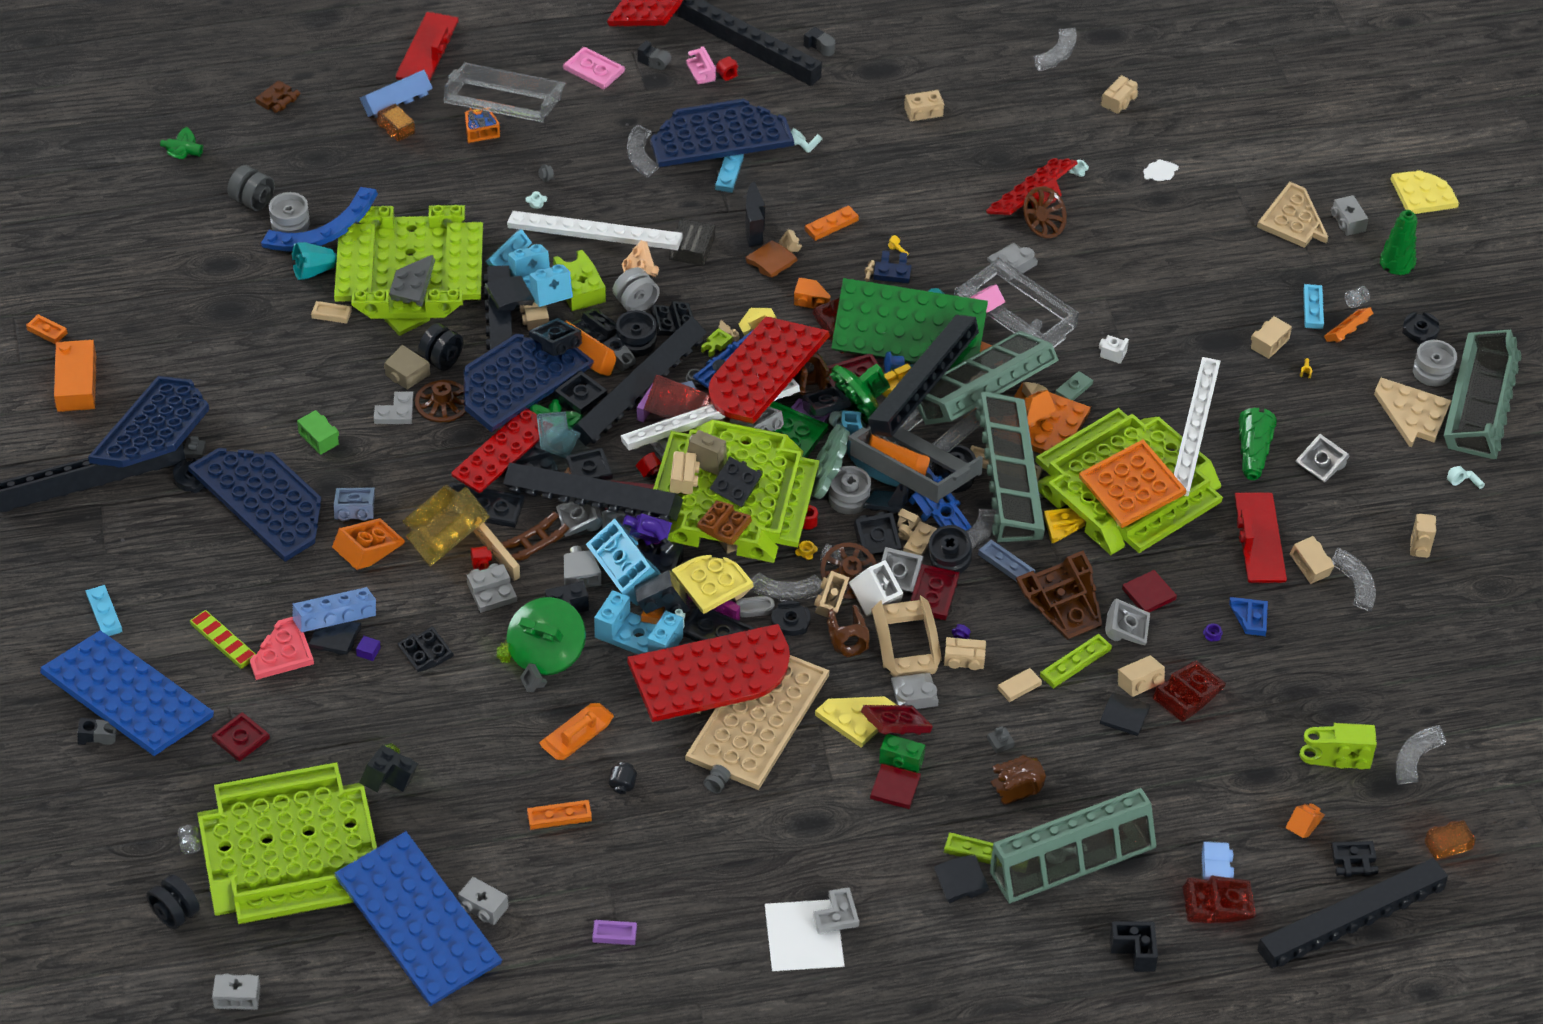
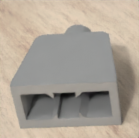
M580 546L571 547L570 553L564 555V585L580 581L584 582L585 588L601 585V570L593 553L590 550L582 551Z

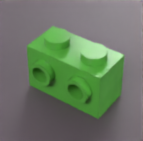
M316 410L297 420L299 434L320 455L339 445V432L337 428L331 426L324 415L321 416Z

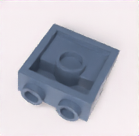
M336 488L334 519H340L341 521L373 519L375 488Z

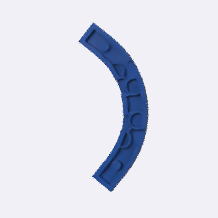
M360 187L347 209L326 225L299 233L268 230L261 245L267 249L293 251L295 243L306 242L318 246L329 243L348 232L347 228L355 222L358 223L365 216L378 193L376 189Z

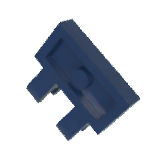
M883 250L881 262H876L873 280L909 284L911 265H907L908 253L900 252L899 264L889 263L890 251Z

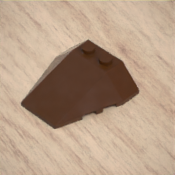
M1084 551L1066 557L1063 563L1036 574L1034 571L1015 578L1024 596L1067 640L1102 626L1099 603L1095 593L1096 586L1092 576L1093 569Z

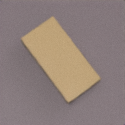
M316 301L311 316L313 319L348 323L352 307Z
M1029 668L1000 683L998 690L1011 702L1041 686L1042 680Z

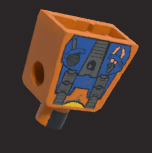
M473 105L469 111L465 112L468 143L500 137V124L490 108H480L478 105Z

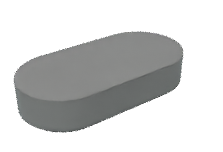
M768 596L741 598L736 602L740 606L741 617L765 616L771 614L774 609V600Z

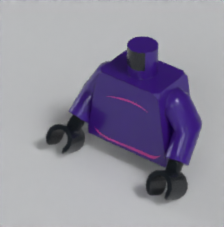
M639 514L635 517L625 516L623 526L631 528L630 535L644 540L646 546L650 547L646 552L659 555L660 551L667 555L673 550V544L667 540L672 526L671 522L646 514ZM664 543L660 548L656 546L657 544Z

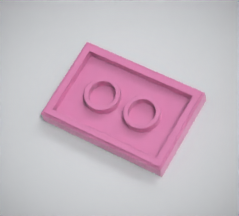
M583 47L563 65L564 70L602 89L607 88L625 72L624 66L586 47Z

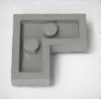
M394 392V405H375L374 424H412L413 392Z
M850 888L829 891L832 908L813 911V918L818 933L859 927V918Z

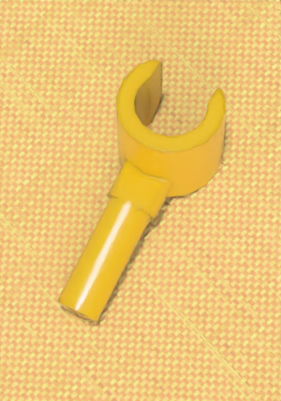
M893 235L889 240L888 247L892 250L897 249L902 253H908L899 245V237Z
M1308 358L1305 359L1300 377L1303 376V373H1308L1309 378H1311L1312 368L1309 366Z

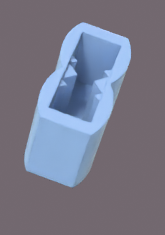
M1203 842V885L1228 886L1229 880H1233L1234 868L1230 867V862L1233 861V850H1229V843Z

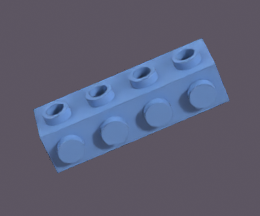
M422 70L360 97V100L368 117L374 115L376 118L385 114L383 110L389 108L392 111L399 108L398 104L401 102L408 104L414 101L413 97L417 95L419 98L428 95V90L433 88L425 70Z
M367 587L293 603V621L301 633L376 616V599Z

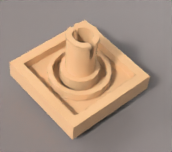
M643 240L633 248L632 252L622 263L624 272L637 267L644 269L652 277H656L659 272V267L653 264L648 244Z

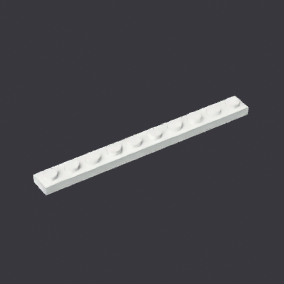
M512 211L507 222L508 228L634 245H638L643 240L647 242L649 247L678 250L683 239L682 233L518 211Z
M1202 357L1174 471L1175 477L1186 488L1184 496H1189L1220 366L1219 360Z
M792 379L774 401L800 392L799 384ZM710 404L621 435V441L628 450L638 449L641 446L669 438L671 431H690V429L696 428L710 420H722L725 416L720 414Z

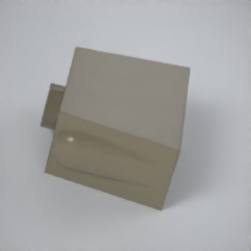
M403 345L384 365L386 376L394 383H398L406 389L411 388L430 376V363Z
M701 430L691 435L687 452L697 455L696 461L700 462L699 468L718 475L727 462L726 441Z

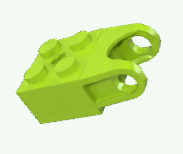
M583 250L576 251L577 260L573 262L563 261L558 256L553 257L554 265H564L570 271L573 298L566 299L571 311L606 302V287L594 264Z
M1334 723L1331 727L1308 728L1304 732V741L1307 745L1300 749L1299 755L1302 761L1313 765L1370 769L1377 745L1375 725ZM1316 734L1318 735L1319 739L1312 740L1308 737V735ZM1311 751L1315 756L1307 757L1304 752Z

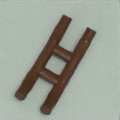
M554 511L536 526L516 537L501 542V544L506 549H510L521 543L525 549L511 554V556L516 561H522L549 544L561 539L563 534L570 528L564 523L559 529L551 533L550 536L547 535L544 530L549 528L559 517ZM537 534L542 540L532 545L528 538Z

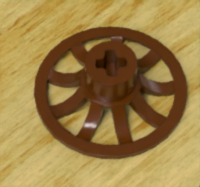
M1040 186L1032 189L1027 194L1023 207L1025 220L1029 228L1036 235L1045 239L1057 237L1064 230L1067 220V212L1063 200L1057 192L1049 187ZM1037 191H1038V193H1039V201H1038V202H1037V200L1032 196V195H1033L1034 193H1036ZM1043 191L1050 193L1048 199L1045 202ZM1055 197L1059 204L1048 208ZM1030 200L1033 203L1034 207L1027 209L1028 202ZM1061 208L1062 217L1050 214V212ZM1050 220L1061 222L1060 227L1057 229L1056 225ZM1038 224L1042 225V233L1035 229ZM1047 225L1052 228L1054 233L1047 234Z
M450 380L430 382L417 392L415 397L416 410L421 416L430 421L450 422L456 420L466 413L465 408L459 410L453 403L464 405V400L455 397L464 392V386ZM451 385H454L460 389L458 391L452 392ZM429 387L433 391L431 394L423 393ZM420 397L430 399L425 404H419ZM434 403L433 408L429 414L422 410L428 408ZM439 405H441L443 418L434 417L439 408ZM446 405L456 414L447 417Z
M850 542L837 544L830 548L822 559L820 567L821 578L823 580L831 572L825 571L827 561L839 566V568L831 571L849 577V581L864 571L862 569L863 566L871 562L873 566L877 562L870 551L859 544ZM844 547L855 548L853 555L848 557ZM839 549L843 560H836L830 555ZM859 551L864 552L869 558L860 561L857 558ZM848 581L843 598L856 599L855 594H852Z

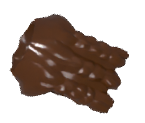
M817 353L808 361L814 365L813 371L808 374L804 366L793 378L799 384L800 392L798 393L800 395H805L806 385L817 383L820 390L828 388L827 385L831 380L829 378L830 371L825 361Z
M852 605L853 625L839 627L833 608L828 612L829 619L827 624L830 639L832 640L831 643L837 653L846 657L860 655L869 649V630L866 627L865 619L856 605ZM857 636L858 642L852 646L844 644L849 637Z
M1022 755L1019 758L1003 762L1002 764H996L992 767L994 773L999 775L998 778L991 781V785L996 787L997 793L1000 794V797H1003L1000 801L1003 805L1038 794L1044 786L1046 775L1037 758Z

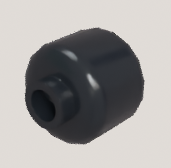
M619 762L612 767L608 784L614 789V792L625 794L626 791L634 789L637 771L633 768L632 764Z

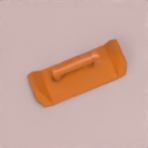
M581 330L582 344L578 348L594 361L591 369L599 374L610 376L617 360L614 351Z
M871 433L868 445L924 476L926 475L930 462L928 456L916 453Z
M590 703L539 743L555 759L565 760L603 731L610 724L614 715L600 703Z

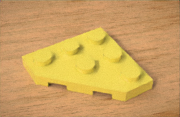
M885 696L827 699L815 710V716L859 747H863L878 733L877 728L861 713L863 705L896 704Z

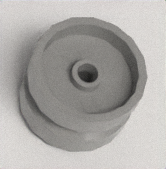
M286 192L276 195L270 201L269 212L273 231L299 233L308 230L310 226L308 202L304 196L298 193Z
M637 267L625 271L618 277L613 286V294L627 311H647L657 301L660 289L644 269Z
M1428 340L1421 343L1417 348L1416 359L1413 365L1415 378L1428 386L1437 387L1449 383L1453 377L1454 367L1457 362L1455 349L1450 344L1441 340Z
M841 467L829 487L828 499L831 507L843 514H857L865 510L866 508H863V504L870 497L871 491L870 476L859 467Z

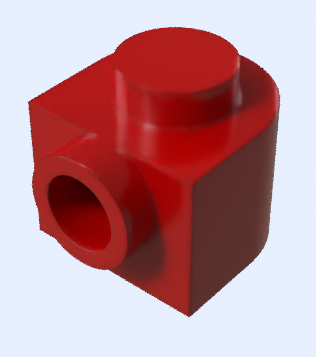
M730 56L717 63L716 72L724 80H731L737 77L738 64Z
M651 452L644 456L635 466L643 477L656 476L659 472L661 461L654 452Z
M812 505L808 506L803 529H813L818 524V510Z
M487 546L471 548L473 570L488 569L489 561H492L491 550H487Z

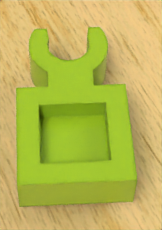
M718 328L707 337V342L702 344L701 352L709 350V357H712L716 349L722 351L732 343L733 336Z

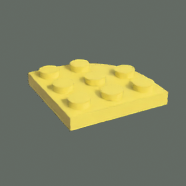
M1420 170L1391 175V181L1405 209L1413 211L1414 214L1458 208L1459 202L1452 188L1445 180Z
M712 555L699 556L672 569L674 577L703 614L753 587V582L737 563L725 557L721 559L712 557Z

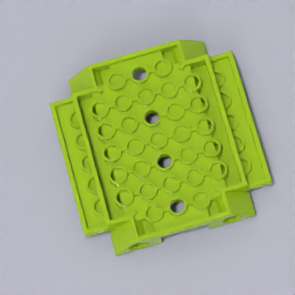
M465 205L429 206L428 217H394L393 206H371L365 216L359 221L361 224L351 225L347 228L348 232L338 238L335 302L351 301V305L371 319L445 318L460 305H463V300H481L483 222H462L465 220ZM433 255L435 263L423 305L417 306L416 302L413 301L410 302L411 304H405L403 301L392 300L389 292L396 270Z
M1119 408L1036 456L1035 462L1049 474L1037 481L1039 492L1058 509L1067 504L1086 521L1085 533L1110 555L1124 548V541L1138 553H1141L1220 504L1223 499L1216 492V490L1221 488V483L1211 460L1199 451L1189 496H1182L1121 529L1081 481L1079 473L1144 439L1174 474L1183 437L1160 417L1139 420L1133 414L1127 416Z
M710 420L694 429H690L689 434L676 431L670 432L653 489L670 492L673 453L678 451L686 454L689 439L698 430L726 441L727 460L729 457H732L739 462L745 461L748 467L755 471L761 470L763 475L741 508L711 491L710 487L718 475L699 468V473H695L698 476L697 487H693V493L691 495L682 494V492L676 493L683 499L677 521L669 520L672 526L668 541L693 547H699L701 538L720 541L697 527V523L718 500L732 504L734 511L751 515L752 522L734 543L737 545V556L775 563L778 546L775 543L798 548L819 467V460L802 457L803 450L787 434L717 420ZM743 441H746V442H749L750 444H743L742 442H743Z
M338 763L214 785L218 809L197 813L215 916L236 912L238 924L353 903V900L335 877V872L377 848L364 785L355 783L342 786ZM348 823L356 824L353 828L345 827ZM309 830L314 832L310 836L304 835V832ZM266 838L272 839V841L267 844L262 842V840ZM223 846L231 847L228 851L220 850Z

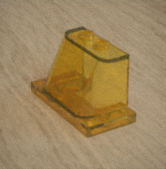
M445 485L402 520V522L410 531L406 536L407 539L431 567L490 516L467 487H464L460 492H456L448 485Z

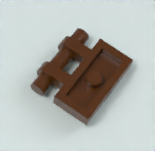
M278 80L258 95L255 101L256 104L267 110L272 108V111L277 113L284 110L287 104L296 101L300 92L297 89L292 92L290 86Z

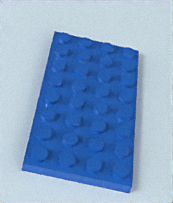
M101 630L48 662L40 669L42 675L102 719L108 721L113 727L153 756L213 717V710Z
M406 831L335 872V877L429 1006L434 1005L501 964L502 959Z

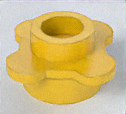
M802 541L799 544V549L795 550V554L802 556L806 560L813 559V554L818 551V548L811 541Z

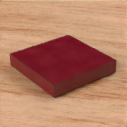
M1155 570L1122 585V590L1135 605L1149 613L1175 601L1177 595Z
M243 712L211 735L213 741L239 762L270 739L269 733Z
M881 764L870 799L910 809L921 774Z

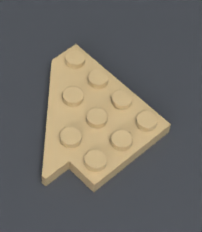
M1292 182L1287 184L1257 225L1262 230L1304 248L1312 238L1327 243L1328 235L1306 189Z
M1380 378L1374 393L1409 447L1413 446L1416 437L1435 442L1452 401L1384 378Z

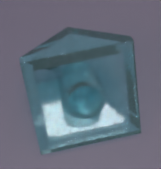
M566 411L537 414L541 449L564 458L569 456L581 433L568 425Z

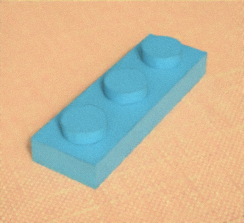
M744 154L724 157L715 184V190L733 192Z
M520 229L488 258L486 263L489 266H508V253H512L517 249H526L532 242L524 231Z
M1304 284L1305 328L1323 329L1322 285Z
M105 585L86 590L87 598L100 630L108 636L121 633L122 627Z

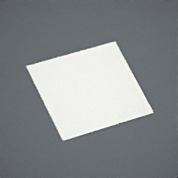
M830 900L765 904L772 971L844 967L840 930L818 933L813 918V911L832 908Z

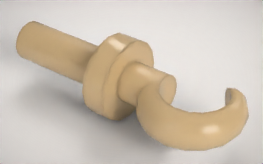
M871 260L868 263V267L865 268V281H869L870 275L874 272V260Z

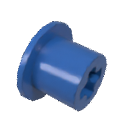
M891 352L886 353L884 359L885 374L892 370L894 372V369L905 365L903 356H892Z

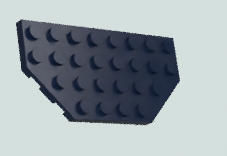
M745 99L676 109L673 112V116L660 127V131L651 137L650 143L658 167L794 146V139L786 117L780 114L776 116L771 114L770 110L759 105L755 107Z
M515 334L465 366V411L490 432H493L519 415L526 408H530L553 393L555 389L580 371L585 372L591 368L594 361L579 348L568 349L564 354L552 356L542 350L541 343L526 338L522 334Z
M157 376L88 456L89 463L120 468L176 451L209 411L207 401L203 399L200 391L194 387L192 380Z
M218 448L188 465V471L284 562L315 544L321 497L273 452L257 454L251 450L238 449V452L227 451V448Z

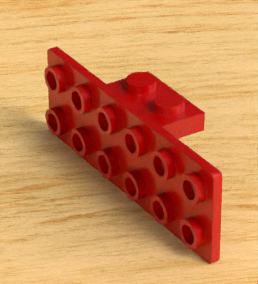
M426 12L396 74V79L401 80L425 70L430 81L459 21L458 17Z
M1057 158L1049 160L1047 165L1037 169L1035 174L1025 178L1023 183L1016 185L1011 192L1004 194L1003 198L992 203L991 207L986 210L987 214L1011 215L1024 205L1027 194L1032 189L1040 186L1053 189L1061 197L1062 194L1056 180L1078 164L1077 160H1059ZM1037 191V192L1034 193L1032 196H1033V197L1037 200V202H1038V201H1039V193H1038V191ZM1043 191L1045 202L1048 199L1050 193ZM1054 197L1050 204H1052L1057 199Z
M526 408L451 472L452 477L476 492L481 493L508 469L509 463H515L552 430L553 424Z
M1235 493L1234 497L1238 516L1237 528L1240 529L1239 542L1242 543L1248 582L1285 583L1287 576L1273 494Z

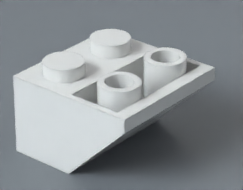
M886 560L867 568L849 581V585L866 617L872 614L871 609L880 600H882L883 605L900 602L903 596V592Z

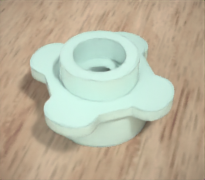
M1077 160L1078 164L1070 169L1069 173L1083 177L1089 167L1084 161Z
M537 191L533 192L530 197H526V202L534 209L541 208L544 202L547 201V197L542 196Z

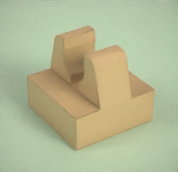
M788 229L779 241V244L791 253L799 252L802 245L798 244L799 238L796 237L793 230Z
M902 508L898 514L897 525L900 527L901 524L908 522L910 529L913 531L922 520L918 515Z

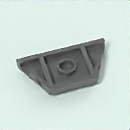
M430 255L396 270L389 292L390 298L408 304L413 301L416 302L417 306H422L435 263L434 256Z

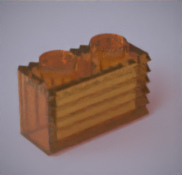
M396 103L377 112L378 125L381 128L384 127L388 135L394 137L397 141L403 140V138L405 139L415 133L414 121Z
M1464 820L1452 821L1443 827H1432L1427 831L1425 844H1427L1435 860L1472 850L1476 841Z

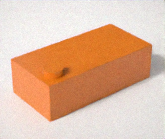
M94 340L56 342L54 398L57 412L95 409L96 351Z

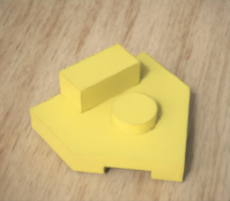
M750 308L739 323L744 336L755 329L766 316L776 318L771 308Z

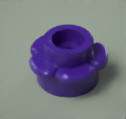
M1214 623L1207 625L1203 630L1205 638L1212 642L1219 641L1223 634L1221 627Z
M958 624L955 629H952L954 638L969 639L971 631L967 626Z

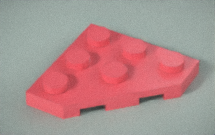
M293 617L278 620L272 633L267 635L260 645V650L250 659V665L256 680L314 664L304 632L301 633L294 623Z

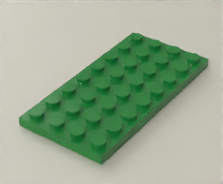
M843 278L831 350L859 355L873 354L874 357L884 359L886 353L891 352L892 356H903L905 362L916 363L956 315L976 317L979 333L949 368L951 369L980 353L988 301Z

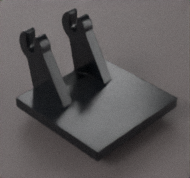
M729 457L711 485L710 490L742 508L762 477L763 472L761 470L755 471L748 467L745 461L739 462Z
M899 484L895 492L875 490L863 504V508H868L872 511L888 510L890 513L900 512L911 497L910 488Z

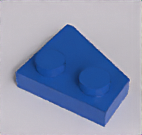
M1230 597L1229 605L1245 634L1266 636L1268 601Z

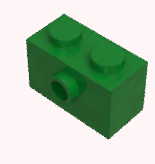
M886 734L880 748L879 763L919 773L924 760L925 744Z

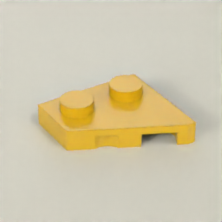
M1071 508L1044 511V519L1051 543L1058 542L1084 527L1086 523Z

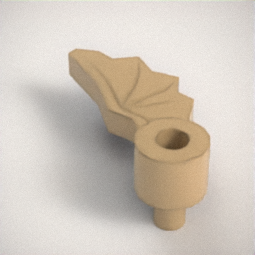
M722 320L720 321L718 328L733 336V341H738L740 339L739 332L736 329L731 330Z

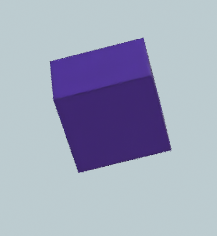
M363 636L356 648L357 656L374 661L381 649L380 641Z

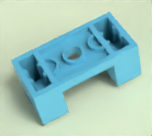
M535 244L530 248L517 249L512 253H508L510 277L522 276L535 300L534 302L539 307L573 298L570 271L564 265L559 264L550 268L548 250L541 244Z
M613 519L586 545L620 592L629 596L630 601L638 606L635 586L661 573L637 547L639 543L634 536L630 535V531L616 519Z
M612 590L594 617L595 638L636 654L678 646L683 638V617L665 611L657 624L641 622V616L630 612V597ZM642 633L643 636L636 637L634 634Z

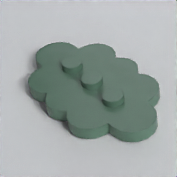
M837 424L832 429L827 442L817 455L816 460L820 462L812 491V496L816 499L824 497L832 480L842 466V458L847 450L846 444L850 432L841 424Z

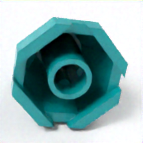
M306 242L295 243L293 245L292 260H296L293 270L297 280L308 279L334 268L337 263V254L334 253L333 249Z

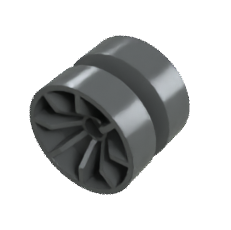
M242 165L236 169L229 180L228 196L254 211H260L270 202L274 194L275 182L272 177L259 172L249 165Z

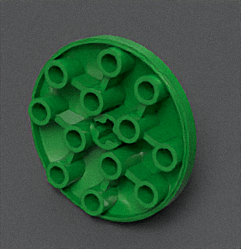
M876 363L858 377L848 369L835 365L831 370L832 373L829 374L835 382V386L850 399L851 408L855 412H861V418L868 425L869 417L879 407L876 398L890 388L881 367Z
M552 597L538 598L522 606L511 619L507 631V646L514 661L524 670L528 664H536L541 675H553L569 668L579 658L586 640L585 625L578 611L566 601Z

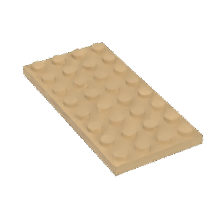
M790 655L787 673L782 682L773 691L758 699L715 708L687 752L686 761L711 770L714 765L724 766L730 771V779L759 790L829 677V670Z

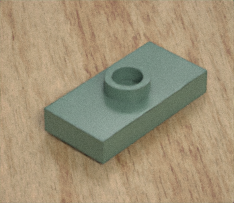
M1078 371L1055 391V394L1074 401L1093 385V380Z

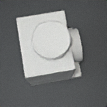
M1109 335L1106 339L1102 338L1099 344V349H1101L1100 357L1121 364L1127 353L1129 339L1125 338V340Z

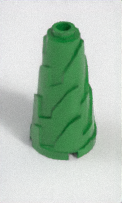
M1411 210L1402 211L1399 218L1397 217L1380 255L1382 268L1385 270V267H1387L1391 274H1408L1412 268L1414 270L1416 264L1417 216Z
M1249 408L1240 413L1239 440H1241L1242 471L1249 480H1257L1261 477L1266 457L1269 454L1270 443L1273 441L1277 418L1274 413L1267 409H1264L1263 413L1259 412V408Z

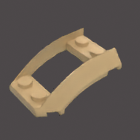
M921 595L920 600L885 605L880 600L871 609V613L874 617V624L878 635L883 668L890 670V674L894 677L921 673L935 674L940 661H942L929 601ZM924 620L931 654L894 658L888 624Z

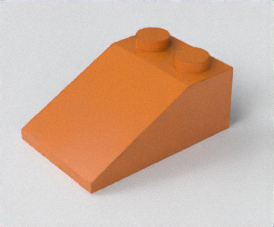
M381 518L339 528L332 548L346 559L353 568L358 570L372 566L403 545L405 540Z

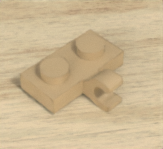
M920 521L915 530L912 531L909 526L901 524L898 529L900 531L898 534L899 538L907 540L903 551L923 556L929 546V539L937 528Z

